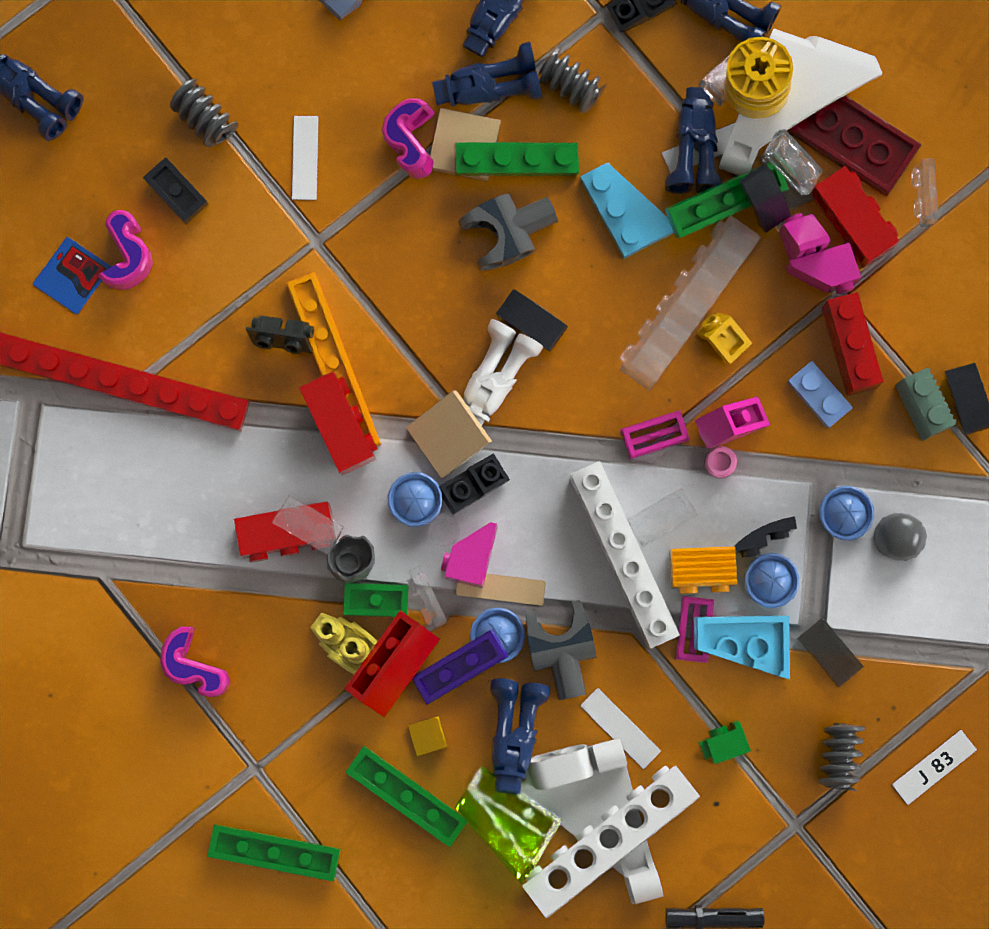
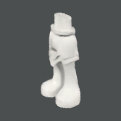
M491 319L487 329L491 336L490 347L478 370L473 372L472 377L469 379L463 398L481 426L484 421L489 422V416L496 412L506 395L513 389L512 386L517 381L514 377L526 359L538 356L543 349V345L526 335L518 334L501 372L493 373L516 335L512 328L494 319Z

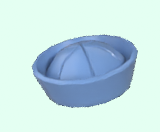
M411 472L400 476L391 485L388 493V507L392 516L400 523L410 527L423 526L430 523L439 514L442 506V492L438 483L430 476L420 472Z
M840 486L831 490L823 498L820 505V520L824 529L831 536L840 540H855L864 536L871 528L874 520V506L870 498L862 490L853 486Z
M766 553L759 555L750 562L745 571L744 584L747 594L754 602L763 607L777 608L786 605L795 597L799 589L800 577L796 566L790 559L781 554Z
M503 608L487 609L479 614L472 623L470 640L473 641L493 629L509 656L499 663L508 662L516 657L523 648L525 641L524 625L519 617L510 610Z

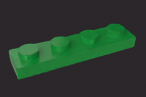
M456 142L454 145L455 176H577L579 174L578 143Z
M779 160L766 163L781 191L788 190L789 188ZM757 168L665 208L675 238H682L750 207L751 205L746 201L739 181Z
M366 746L362 747L345 772L448 847H451L468 822V819Z
M214 824L207 857L334 882L341 848Z

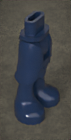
M479 0L471 16L470 27L466 30L468 36L462 46L472 53L484 57L488 48H494L495 42L504 35L510 24L519 16L518 14L523 9L520 5L524 0Z
M681 0L680 2L687 5L695 14L705 19L711 26L716 27L719 31L722 27L740 42L749 38L765 37V34L767 35L782 7L776 2H769L763 8H758L744 0ZM728 9L755 27H749L727 14Z
M530 42L522 43L519 46L517 55L512 59L492 64H472L455 70L451 74V78L447 74L445 79L432 82L437 105L451 102L452 107L457 104L492 103V101H501L500 97L525 95L532 100L542 98ZM526 74L519 79L496 83L494 80L499 77Z
M6 54L0 55V94L7 98L14 108L17 107L21 113H24L25 110L39 123L38 132L45 140L51 141L60 136L67 127L66 121L33 99V92L48 102L69 121H72L79 113L84 100L83 95L74 89H68L61 93L44 82L31 67L17 59L9 58Z
M686 88V99L682 100V109L680 110L676 127L679 147L676 169L666 177L665 190L667 192L684 194L693 189V148L699 152L696 192L699 194L723 183L720 176L716 173L714 165V152L718 151V139L713 111L714 102L710 100L711 90L709 88Z
M497 678L491 680L490 692L498 705L497 729L492 739L491 759L493 769L495 770L492 777L496 778V792L520 795L521 784L526 781L525 774L530 766L533 747L537 740L535 737L538 730H533L535 715L538 707L548 701L550 687L540 683H526L522 686L519 725L512 732L513 713L519 684L514 680Z

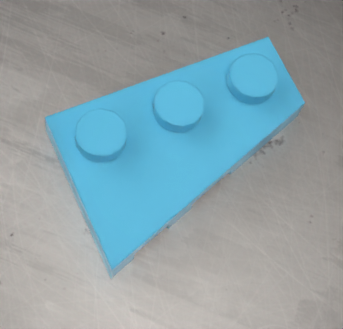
M608 162L580 176L581 183L623 259L673 234L668 217Z
M789 616L694 617V649L790 680Z

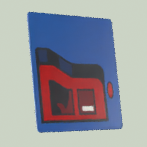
M66 237L35 279L33 285L75 314H78L102 280L98 275L111 268V266L71 238Z

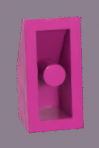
M802 213L786 218L785 223L779 230L789 260L823 251L830 243L829 235L813 214L803 217Z
M850 243L790 260L786 266L788 274L825 293L836 291L837 295L847 293L855 289L854 285L861 279Z
M758 397L722 406L695 420L699 429V435L707 449L726 444L770 425Z
M488 523L452 545L451 553L445 552L441 571L446 572V580L483 588L498 529L497 523Z

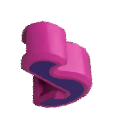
M407 99L397 104L384 118L382 126L384 141L398 155H401L396 158L397 163L409 176L416 179L428 176L434 165L433 159L412 134L414 129L423 125L435 113L421 99Z
M116 210L109 214L105 226L125 261L105 270L98 277L109 288L125 290L143 281L149 275L153 262L151 252L140 238L134 236L135 233L141 232V227L135 218L127 211Z
M179 627L171 632L165 639L161 650L160 665L164 675L174 683L183 685L200 682L201 687L198 688L200 695L208 697L223 695L230 685L229 676L225 670L186 659L195 628Z

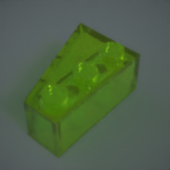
M481 766L455 808L522 885L537 864L561 824L562 819L523 793L512 795L496 792V778L492 777L493 773Z

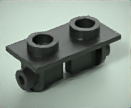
M260 315L258 318L254 317L252 319L251 327H246L252 343L259 348H281L294 354L301 352L312 353V348L307 339L313 338L315 329L314 326L309 325V322L287 319L285 329H281L282 318Z

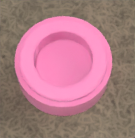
M715 447L709 451L705 458V468L715 478L722 479L730 476L737 466L736 455L728 447Z

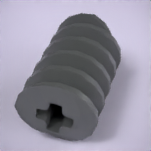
M557 47L549 55L538 75H541L540 83L546 85L551 81L550 90L552 92H556L561 88L560 97L566 99L571 95L570 105L576 106L581 102L579 110L581 113H586L600 98L606 84L601 88L598 87L599 76L589 81V69H586L581 74L578 73L580 62H576L570 67L568 65L571 57L569 54L560 60L558 56L561 49Z
M191 79L182 84L176 91L170 102V108L173 112L178 113L182 121H187L186 125L189 129L195 130L198 138H203V143L206 147L216 146L235 132L238 123L234 121L227 125L230 114L227 112L219 116L218 114L222 106L216 104L210 107L214 100L213 96L208 95L202 98L205 88L200 86L194 90L197 79Z
M833 723V726L824 728L823 732L831 735L832 739L823 740L822 745L830 748L831 751L821 754V758L829 761V764L820 766L819 770L828 774V777L819 779V784L828 788L858 791L850 787V784L860 782V778L851 774V772L861 769L862 765L854 762L853 758L863 756V752L855 749L854 745L864 743V739L856 736L855 733L865 730V727Z

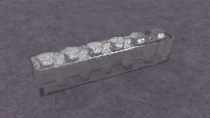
M732 216L729 217L726 223L721 220L718 222L710 234L714 238L708 247L702 245L692 258V261L696 264L690 272L685 269L682 271L674 283L678 287L671 297L667 294L663 297L656 307V310L660 312L653 322L647 319L638 332L641 339L634 347L629 344L619 358L623 361L620 371L648 391L652 390L761 239V236Z

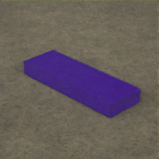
M491 629L417 673L412 680L426 705L509 656L496 633Z

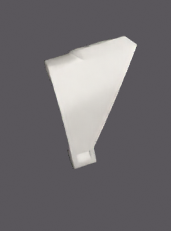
M773 29L770 39H774L785 46L792 57L793 77L788 100L779 112L768 118L753 119L739 114L722 156L719 169L738 176L750 171L761 147L832 102L880 77L882 71L876 57L821 37L809 36L803 39Z
M620 738L588 747L585 744L574 745L533 756L525 774L526 781L521 784L520 794L574 836L578 835L589 825L595 829L604 822L601 816L615 805L618 809L629 802L626 796L633 791ZM632 810L627 813L625 821L629 827L639 828L642 826L638 810ZM606 830L600 836V843L605 848H614L619 842V836L613 830ZM646 840L613 866L614 869L624 876L631 904H639L664 897L660 879Z

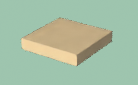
M440 108L430 154L434 161L432 170L455 175V143L497 142L501 120ZM463 176L483 181L489 180V176Z
M456 390L449 393L406 427L441 478L448 476L492 442Z

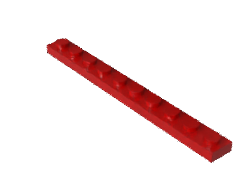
M0 332V366L236 431H242L250 404L249 400Z

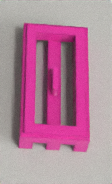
M680 410L620 430L630 460L690 440ZM675 419L678 424L631 439L629 435ZM678 431L681 432L682 436L634 450V445Z
M682 596L678 630L680 636L677 639L676 660L708 663L709 654L702 652L701 655H696V649H694V617H700L701 605H706L705 617H713V599ZM691 603L694 604L689 654H684L688 606Z

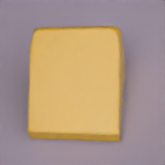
M439 716L408 725L417 756L448 747Z

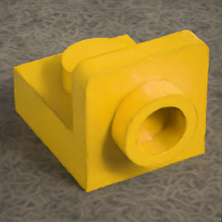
M722 313L712 314L707 317L702 323V328L697 332V335L701 339L707 340L727 364L733 363L752 344L733 318Z

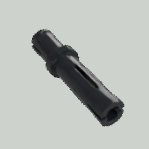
M695 905L694 908H666L665 911L666 929L763 928L765 922L763 908H702V905Z

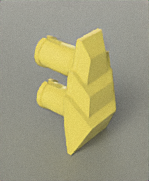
M322 612L310 627L320 640L319 645L328 653L327 657L353 675L378 642L355 621L350 623L342 617L337 619Z

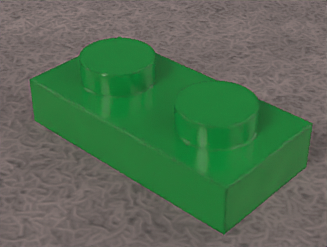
M345 583L343 615L396 617L400 610L408 615L409 586Z

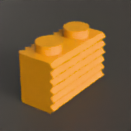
M735 546L680 548L669 551L671 589L679 588V594L698 593V588L710 587L711 593L730 592L731 586L737 585Z

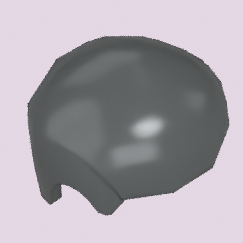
M893 513L883 517L875 527L874 541L882 555L894 560L907 561L918 557L925 548L927 539L926 529L921 521L909 514Z
M344 535L331 544L326 554L327 569L337 580L342 582L354 583L364 579L370 574L375 564L374 546L363 535L361 537Z

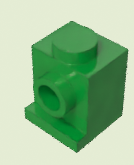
M740 721L731 722L732 729L730 730L724 725L708 731L710 737L698 742L704 760L710 759L711 764H718L751 751Z

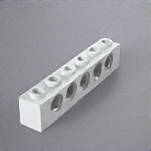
M598 461L571 473V483L647 649L649 650L680 636L601 462Z
M665 765L651 777L654 782L645 790L641 785L626 796L629 801L620 809L616 805L610 808L601 816L604 821L595 829L591 825L586 827L575 836L578 840L575 845L570 849L565 845L550 856L553 861L544 869L539 865L524 877L527 882L522 887L546 918L550 917L699 799V794L676 765L671 769ZM662 790L668 794L670 801L666 807L657 808L651 803L650 798L655 791ZM632 810L640 811L644 816L643 825L639 828L629 827L625 821L628 812ZM613 830L618 834L619 842L614 848L609 849L601 845L600 836L604 831ZM581 850H588L593 855V863L586 869H581L575 864V856ZM555 870L564 871L568 878L567 884L561 889L553 888L549 882V877Z

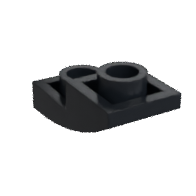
M615 0L606 7L619 31L623 33L653 19L678 3L676 0Z
M765 163L739 181L745 199L753 207L758 224L765 233L791 216L783 193L770 168Z
M515 289L512 290L496 312L499 318L543 345V348L551 352L568 328L565 323Z
M976 363L945 371V380L952 395L954 410L964 435L989 429V401Z
M493 453L468 467L461 474L439 485V488L442 492V499L452 515L498 489L510 479Z
M795 516L771 522L752 531L734 545L736 553L741 552L742 558L761 555L760 549L768 546L767 535H770L771 540L789 538V532L797 529Z

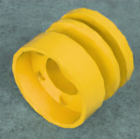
M754 37L739 43L730 53L726 65V98L731 107L739 114L753 119L768 118L779 112L786 104L793 77L792 57L786 47L774 39ZM758 69H759L760 73H765V74L760 75L758 71H754V70H758Z

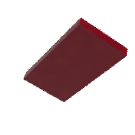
M846 95L786 131L841 168L846 166L850 172H855L861 181L886 197L922 145Z

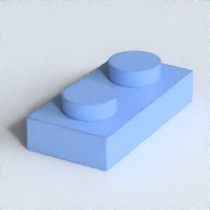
M813 361L787 381L789 386L827 429L853 408Z

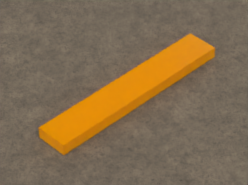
M315 272L286 282L300 321L309 322L310 326H314V336L307 340L312 348V353L321 376L334 371L338 378L344 376L351 391L350 394L346 395L351 407L357 404L365 420L360 423L364 434L371 433L376 445L380 446V439Z

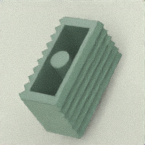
M929 368L914 373L895 385L922 441L946 431L954 426L957 421L952 419L951 409L947 408L948 403L944 402L945 397H942V392L938 391L940 386L935 385L937 380L933 379L934 375L930 374L931 369Z

